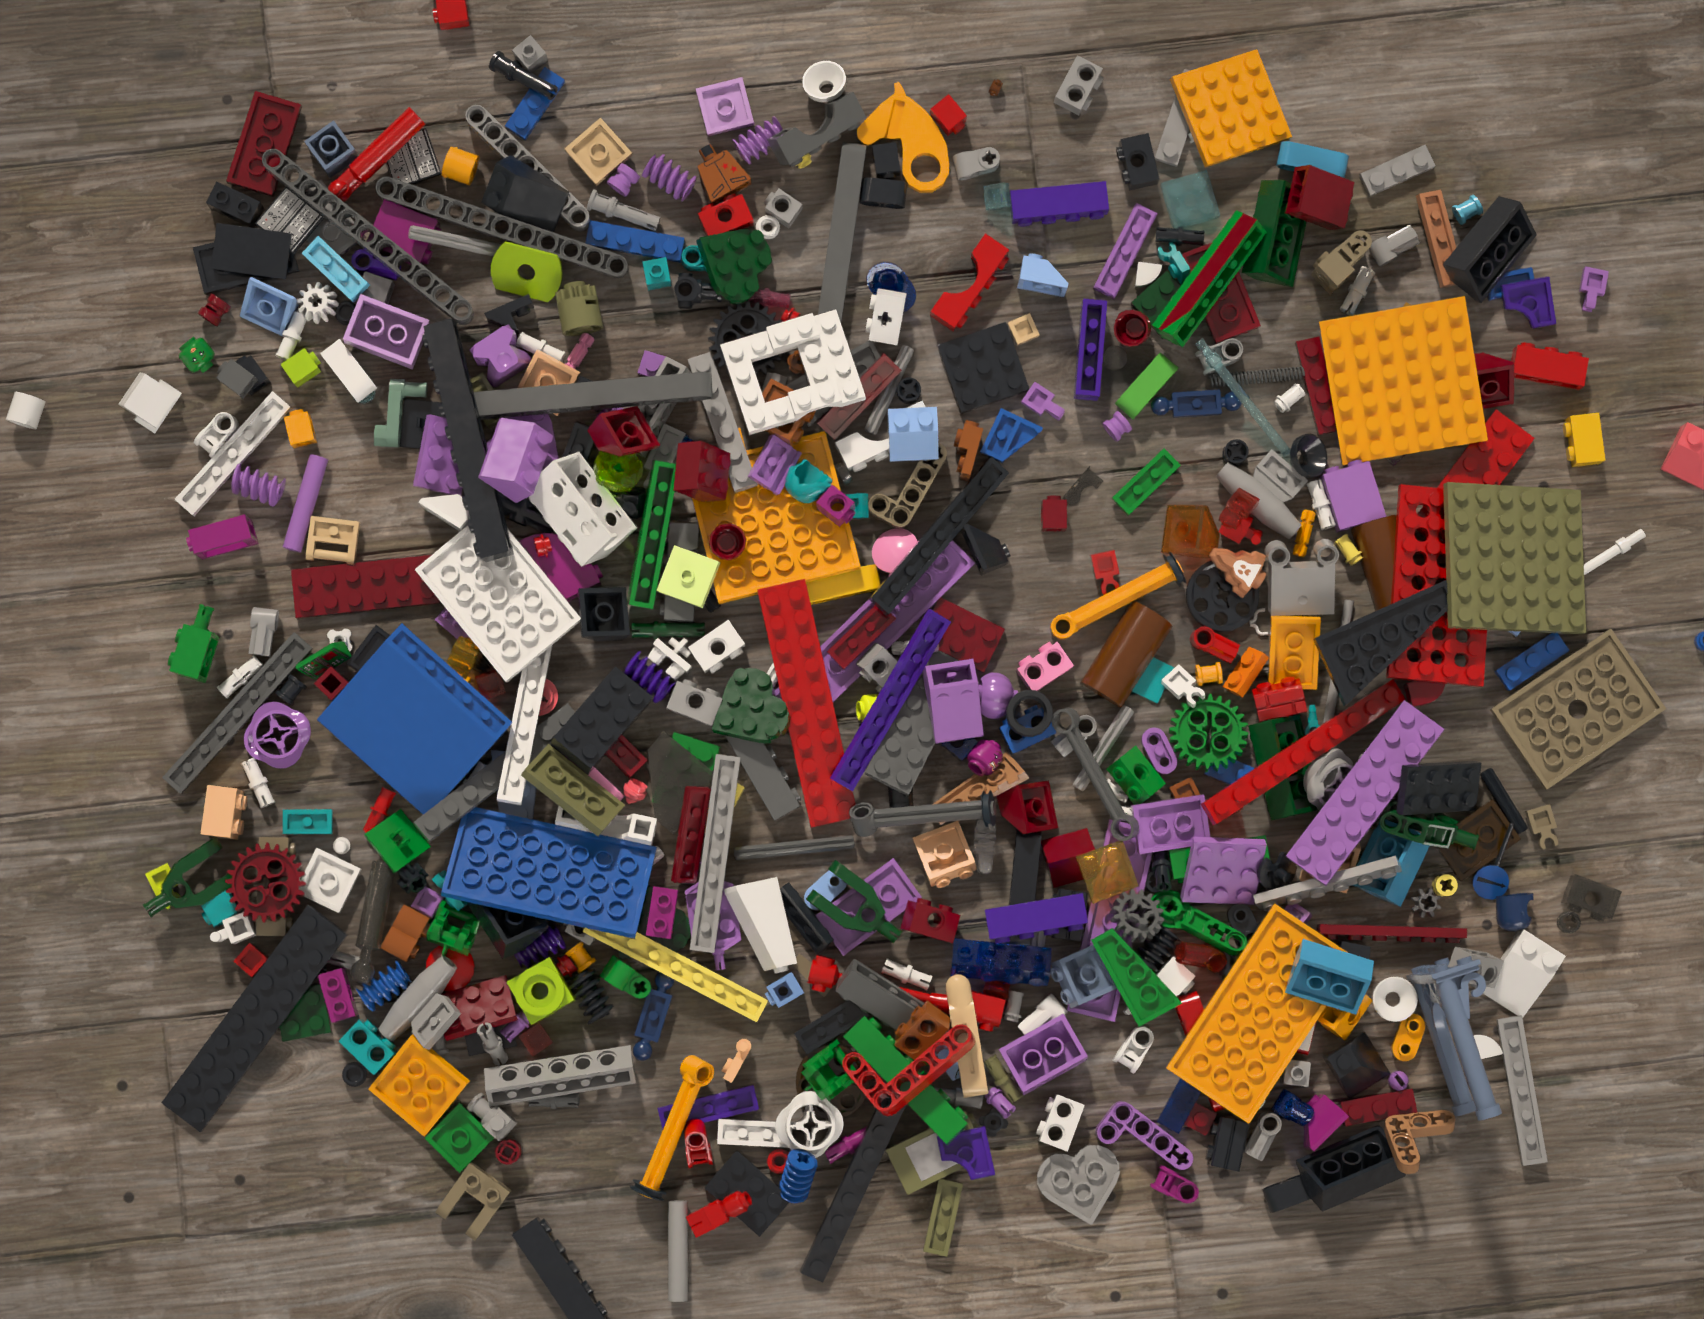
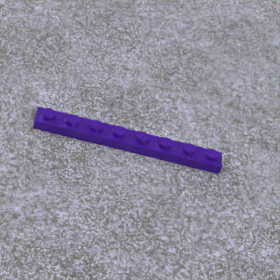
M931 609L927 610L830 779L851 791L854 790L951 621Z

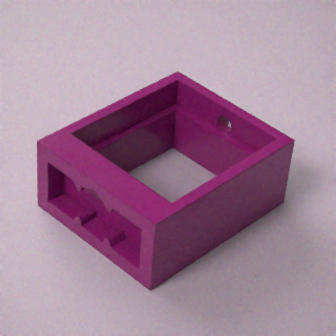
M245 514L188 530L190 537L186 538L189 551H193L194 555H197L202 560L259 544L253 521Z

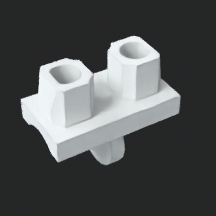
M672 637L668 643L675 649L671 650L657 638L653 643L654 648L648 658L657 666L660 665L666 656L673 661L665 672L675 681L685 672L688 674L692 669L691 665L678 655L681 653L687 658L691 654L685 648L688 640L683 638L679 643Z

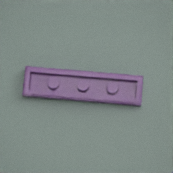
M1138 203L1135 204L1093 287L1094 290L1115 299L1158 213Z

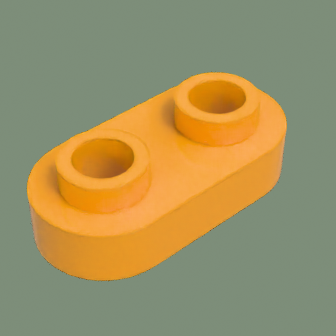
M1412 1014L1407 1019L1400 1021L1391 1046V1052L1397 1060L1409 1061L1415 1057L1425 1031V1021L1420 1015ZM1412 1021L1417 1023V1028L1414 1031L1409 1028V1024ZM1404 1044L1409 1047V1051L1406 1054L1401 1051V1047Z

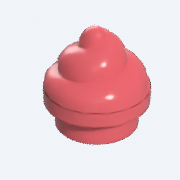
M630 778L629 782H626L623 786L625 800L628 804L642 801L647 795V785L638 779Z

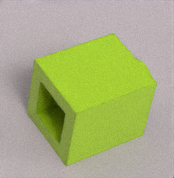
M305 348L280 364L297 388L321 372L318 367L321 362L313 351L308 353Z

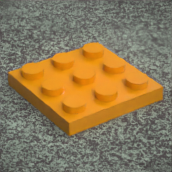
M412 1034L368 1090L425 1137L470 1080L432 1048L430 1050L423 1048L414 1034Z

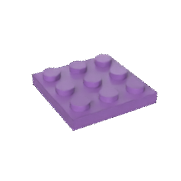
M1193 837L1180 896L1182 902L1254 905L1253 895L1256 894L1259 882L1257 871L1264 859L1267 846L1265 839Z

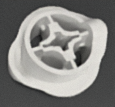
M805 1091L795 1096L791 1103L779 1113L775 1129L779 1139L791 1151L793 1149H804L817 1158L841 1135L843 1117L840 1111L827 1098L821 1100L815 1091ZM813 1105H817L824 1110L828 1121L816 1119ZM805 1106L802 1119L790 1122L795 1111ZM809 1117L815 1123V1127H811L810 1132L804 1127V1123H808ZM828 1128L826 1136L819 1143L814 1144L817 1131ZM790 1129L802 1130L806 1139V1145L799 1144L793 1138Z

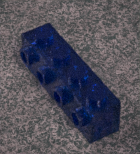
M954 938L950 976L963 975L966 978L982 979L983 981H1003L1009 984L1023 983L1033 986H1048L1051 972L1052 948L1007 943L995 944V942Z

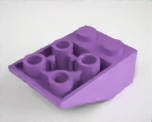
M974 659L925 666L922 676L935 744L984 736Z

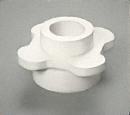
M343 629L342 631L330 630L327 633L330 644L341 639L342 642H345L349 652L352 650V645L350 644L351 631L349 629Z

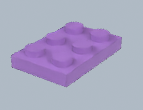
M429 414L426 416L413 486L448 495L458 494L461 496L463 487L459 486L456 477L459 469L458 465L454 464L450 452L453 449L452 441L447 439L445 427L448 426L446 418Z
M1195 795L1131 805L1132 816L1136 818L1139 824V832L1135 836L1138 854L1190 847L1193 837H1210L1208 817L1200 805L1205 801V796Z

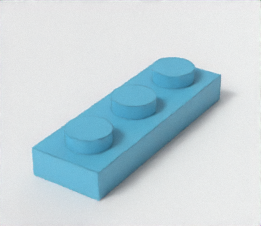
M319 236L302 252L352 302H355L360 294L370 286L361 275Z

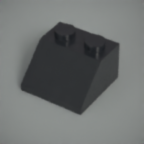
M626 587L578 589L582 638L595 641H622L630 635Z

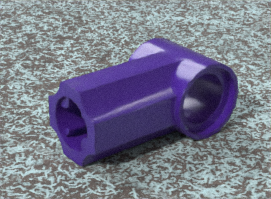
M365 249L357 250L353 254L352 264L359 274L364 275V272H368L383 278L398 280V276ZM367 257L370 259L366 267L358 266V261L361 258Z

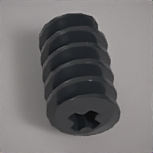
M1160 925L1159 934L1155 933L1152 938L1153 941L1144 940L1143 943L1147 949L1137 948L1140 958L1152 971L1157 973L1159 970L1156 963L1165 965L1162 956L1171 958L1172 955L1168 949L1177 950L1178 947L1175 941L1182 942L1162 925Z
M595 969L586 970L567 980L574 981L569 987L570 990H579L574 995V998H583L579 1007H587V1010L583 1013L584 1017L592 1016L587 1022L588 1025L609 1015V1011L614 1007L613 1004L605 1005V1002L609 999L608 995H600L605 988L596 987L600 978H591L596 972Z

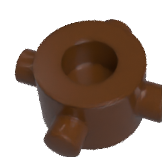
M994 79L988 92L991 96H998L1003 85L1001 80Z

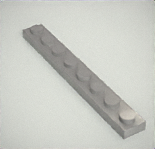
M716 754L690 950L715 953L741 757Z

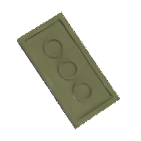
M549 744L521 774L523 778L596 836H599L625 806L624 803Z

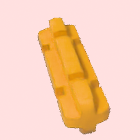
M1303 510L1301 515V527L1298 529L1295 540L1297 544L1293 548V555L1298 557H1305L1308 547L1306 545L1309 544L1313 527L1311 523L1314 522L1316 515L1311 510Z

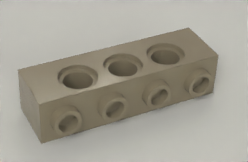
M259 837L261 849H264L266 842H268L272 850L276 844L280 845V852L288 848L289 853L287 857L296 854V845L292 843V838ZM272 865L269 867L271 874H278L282 870V866L279 869H274ZM284 876L276 880L286 881L288 877ZM264 877V882L257 884V886L263 885L265 889H268L269 884L275 880L271 881ZM282 886V890L275 894V897H285L287 895V887ZM257 891L258 904L263 899V894ZM286 910V918L284 919L280 915L276 922H273L271 917H268L267 922L263 923L261 916H259L256 921V936H285L293 926V917H290V911Z

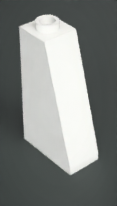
M777 877L724 889V893L763 970L774 969L775 974L788 971V965L796 964L797 961Z

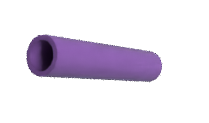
M312 454L309 455L283 543V548L299 553L302 552L310 519L328 463L326 458Z

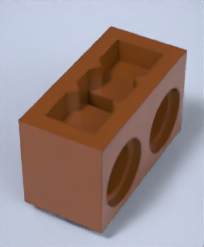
M926 1001L922 1007L917 1006L910 1016L911 1019L906 1024L904 1022L901 1023L895 1031V1046L913 1060L919 1057L949 1030L950 1017L929 1001ZM924 1020H930L933 1023L927 1024L924 1022ZM908 1037H916L918 1040H910Z

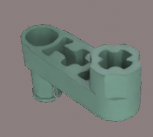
M390 379L387 425H375L374 446L400 447L403 398L405 396L427 398V382L418 383L406 382L405 379Z

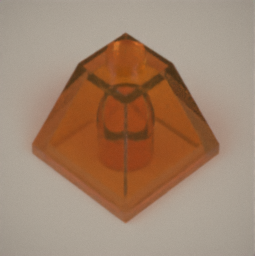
M1167 505L1161 553L1169 554L1170 551L1173 555L1210 558L1209 555L1212 549L1218 548L1220 534L1209 507L1206 505Z

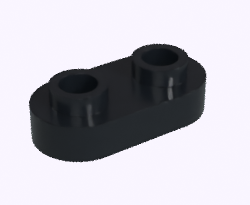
M1235 904L1229 908L1227 919L1230 926L1244 934L1245 937L1249 933L1254 934L1258 924L1251 909L1245 904ZM1238 911H1242L1245 914L1243 920L1237 919L1236 914ZM1236 939L1237 942H1238V944H1239V946L1241 947L1240 941H1239L1238 939Z

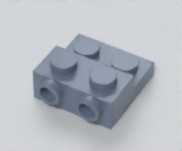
M1094 945L1051 963L1053 967L1050 970L1051 976L1055 982L1060 983L1063 990L1060 993L1061 999L1064 1004H1069L1070 1008L1079 1006L1117 989Z

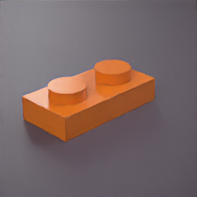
M1248 647L1222 687L1243 698L1269 657L1259 650Z

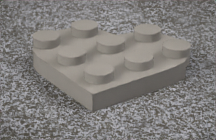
M1087 1145L1080 1149L1074 1157L1056 1153L1046 1158L1039 1166L1037 1186L1047 1199L1092 1225L1118 1181L1120 1175L1119 1162L1108 1148L1100 1145Z

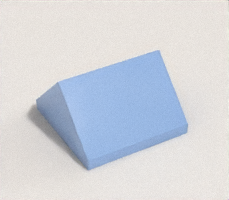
M250 277L240 317L282 336L283 331L287 330L293 312L297 310L299 305L295 297Z

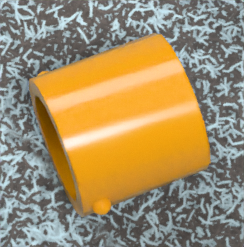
M450 147L444 160L441 175L444 178L470 186L476 175L480 157L457 147Z

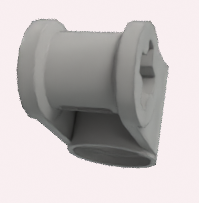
M992 147L961 152L952 157L958 180H967L979 175L996 171L1000 164V155ZM990 155V158L993 159V164L988 165V162L985 161V156Z
M1231 338L1197 351L1195 356L1199 357L1204 368V376L1215 373L1237 362L1243 353V345L1239 340ZM1230 345L1237 348L1238 354L1233 357L1228 356L1225 348Z

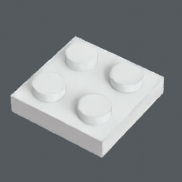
M316 848L305 870L306 876L300 880L306 882L307 886L300 887V890L305 893L304 897L341 913L362 869Z

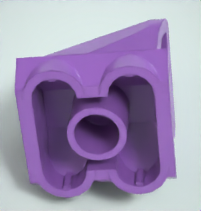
M510 325L502 326L470 349L478 366H488L487 379L492 387L500 386L526 369L531 362V357L528 353L516 348L518 338Z

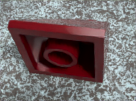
M1484 352L1475 353L1474 357L1483 409L1514 404V363Z
M638 406L601 413L587 430L598 450L617 456H625L660 447L657 438Z
M1049 780L1016 785L997 795L1000 814L1021 833L1027 834L1058 828Z

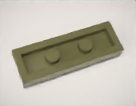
M946 1179L938 1180L923 1252L948 1256L963 1183Z

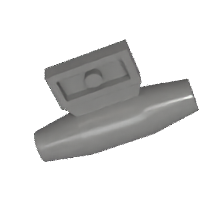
M1272 449L1254 468L1253 476L1227 462L1216 475V478L1231 496L1260 522L1285 538L1290 539L1301 527V523L1286 507L1284 502L1292 500L1308 480L1298 474L1289 463Z
M441 956L420 973L395 1001L379 1027L380 1033L388 1040L394 1041L412 1026L411 1032L423 1048L430 1050L461 1015L450 998L441 995L457 970V966L446 956Z

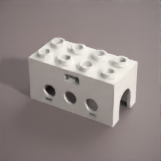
M580 452L553 460L540 473L534 494L529 496L530 502L541 512L544 520L550 524L558 535L559 540L565 544L572 553L574 560L581 567L609 556L637 529ZM580 474L587 478L588 483L585 488L578 485L577 478ZM594 493L600 495L602 499L600 507H596L592 503V495ZM608 513H613L616 516L617 522L615 526L607 523L606 515Z

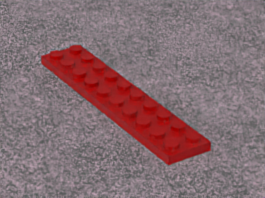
M805 578L757 589L781 698L786 703L791 717L788 729L810 827L851 819L849 811L856 805L853 791L830 779L844 755V750Z

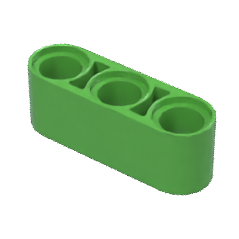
M1160 352L1116 401L1115 405L1133 420L1179 368Z

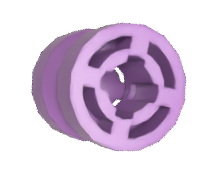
M621 163L617 168L618 174L611 176L607 184L617 193L626 197L630 192L631 184H636L640 176L630 167Z

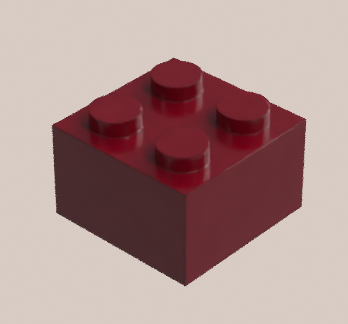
M703 441L678 443L673 491L701 502L725 501L728 490L731 453Z

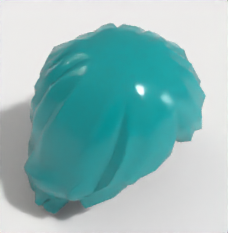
M803 459L801 463L789 468L785 487L787 492L796 500L802 503H812L827 491L833 480L827 474H824L822 470L820 471L817 467L813 466L808 460Z

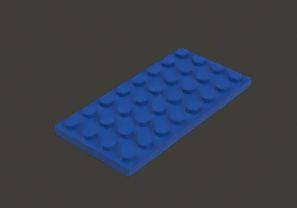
M475 807L461 818L441 896L635 939L657 847L605 835L596 836L594 833Z

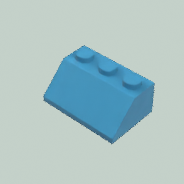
M1379 819L1357 866L1396 856L1400 862L1402 872L1396 873L1397 875L1392 878L1383 879L1380 877L1373 879V882L1370 884H1355L1353 886L1401 907L1430 845L1417 843L1385 832L1380 826ZM1385 819V823L1390 827L1398 825ZM1409 828L1412 834H1420L1418 831Z
M1303 939L1296 953L1285 993L1356 1015L1371 983L1374 961Z

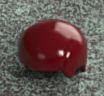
M728 523L719 525L712 531L709 545L712 553L718 558L733 560L744 552L747 539L744 531L739 526Z

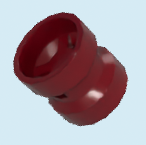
M211 293L207 298L208 303L205 307L200 308L198 314L218 327L222 321L221 317L223 314L228 313L231 306Z
M506 1139L497 1145L495 1154L498 1161L508 1165L518 1161L522 1154V1148L516 1140Z

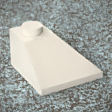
M458 494L421 498L419 501L426 511L459 532L468 525V520L471 519L469 510H465L462 497Z

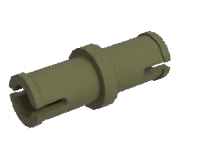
M996 1054L983 1062L994 1078V1084L996 1087H1000L1011 1104L1023 1096L1011 1079V1073L1005 1070Z

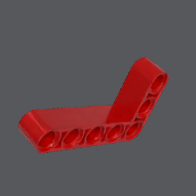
M956 1025L887 1084L883 1082L859 1053L852 1052L847 1054L843 1059L842 1065L846 1073L875 1108L884 1116H892L974 1047L976 1041L974 1034L966 1025ZM962 1033H967L968 1039L963 1043H958V1036ZM941 1050H949V1054L945 1059H938V1054ZM855 1061H861L860 1068L856 1071H851V1064ZM922 1066H930L928 1074L919 1075V1070ZM871 1079H875V1087L866 1089V1083ZM911 1082L909 1090L905 1092L900 1091L902 1083ZM892 1098L889 1107H881L883 1099Z

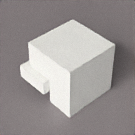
M140 372L119 402V405L136 415L133 420L151 432L156 433L182 393L160 379L157 382L147 374Z

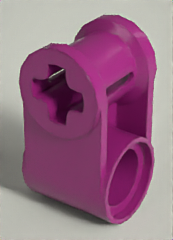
M1160 1164V1172L1155 1182L1150 1184V1187L1183 1203L1194 1202L1199 1194L1197 1186L1193 1182L1181 1177L1180 1174ZM1168 1175V1177H1167V1179H1166L1164 1185L1162 1186V1183L1164 1182L1166 1176ZM1184 1185H1190L1193 1188V1196L1189 1199H1184L1180 1195V1190Z

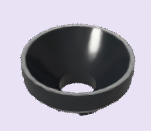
M1311 433L1297 437L1290 449L1291 465L1303 477L1309 478L1321 475L1326 469L1328 459L1324 443L1318 436ZM1298 451L1303 456L1302 464L1299 463L1297 458Z

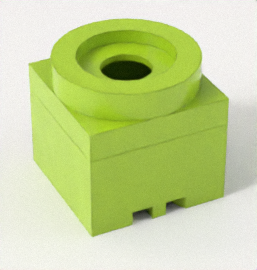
M548 957L507 981L517 1003L522 1008L531 1025L538 1023L576 1000L552 957Z

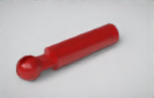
M408 107L348 165L349 168L330 183L328 190L343 202L348 200L351 194L363 182L366 183L426 125L425 122Z

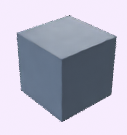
M334 120L304 141L329 178L343 170L358 157L354 147Z

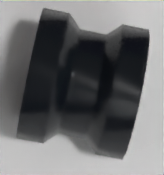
M904 378L897 386L898 399L905 404L915 403L921 395L920 383L914 378Z

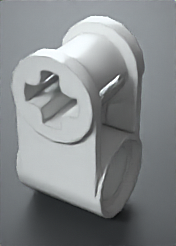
M218 413L207 427L197 435L194 444L204 448L209 453V457L212 458L239 429L238 420L229 413ZM224 419H230V428L222 430L221 422Z
M1145 1026L1135 1027L1117 1051L1113 1061L1125 1065L1134 1074L1153 1043L1154 1035L1152 1031ZM1141 1030L1146 1031L1149 1035L1148 1041L1144 1044H1139L1135 1040L1136 1034ZM1124 1055L1129 1056L1134 1061L1129 1060L1128 1058L1124 1057Z

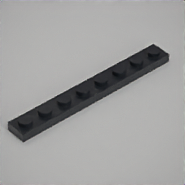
M990 457L883 581L869 600L885 615H889L960 532L963 526L966 525L1006 478L1009 472L993 457Z
M892 1098L883 1099L881 1107H889ZM906 1105L892 1116H884L875 1109L804 1260L800 1273L822 1283L824 1282Z

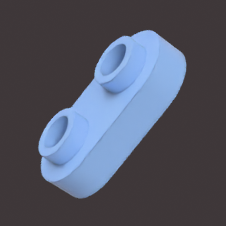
M827 871L807 889L804 901L810 909L819 910L806 900L810 892L814 889L831 902L845 889L846 883L831 871ZM832 877H837L839 879V884L837 886H832L830 884V879Z

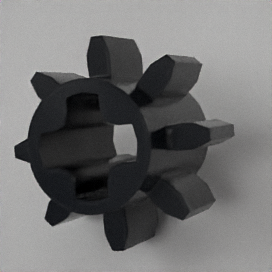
M416 863L414 866L406 864L398 871L400 879L396 882L407 894L411 891L418 893L427 885L425 878L429 875L419 863Z

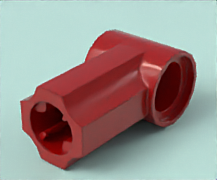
M1206 626L1194 630L1190 636V643L1195 649L1203 650L1229 664L1234 660L1240 647L1239 644L1213 632L1211 628ZM1199 632H1204L1208 636L1206 645L1198 642L1197 635Z

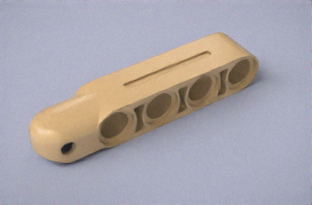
M953 975L946 982V994L952 1028L959 1024L966 1025L974 1034L976 1041L974 1047L957 1061L963 1097L988 1094L971 986L965 976ZM960 1034L957 1042H965L968 1039V1034Z

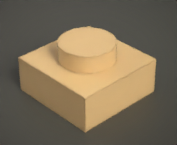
M1030 313L1007 324L1017 346L1040 335Z

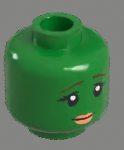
M193 336L179 348L181 351L179 359L192 373L199 370L204 373L214 365L211 360L215 357V352L203 338L196 339Z

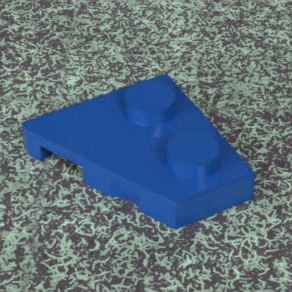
M1001 408L980 453L993 457L1002 463L1041 433L1043 427Z

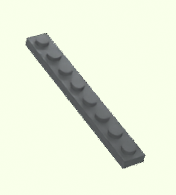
M293 632L162 778L177 792L183 794L250 720L257 709L269 699L288 678V675L296 669V664L303 661L313 648Z
M568 703L537 726L530 763L548 744L550 745L553 737L575 713ZM506 751L414 821L416 828L429 843L499 789Z

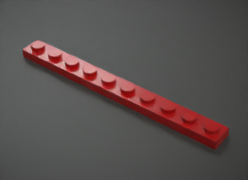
M1394 679L1387 681L1200 805L1213 825L1218 824L1406 699Z

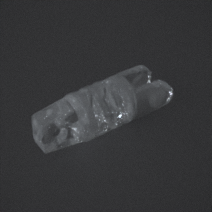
M977 819L974 833V855L976 871L978 874L983 875L991 873L993 868V856H995L996 824L994 827L988 824L986 828L983 819Z

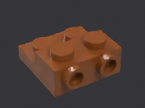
M770 379L762 395L766 403L786 397L788 392L794 390ZM816 410L809 412L797 421L765 431L769 433V436L775 435L791 446L793 442L798 443L804 433V430L801 428L805 421L811 422Z
M965 420L963 430H957L953 445L958 447L956 454L961 455L956 472L961 473L959 480L969 482L983 428L979 427V423Z

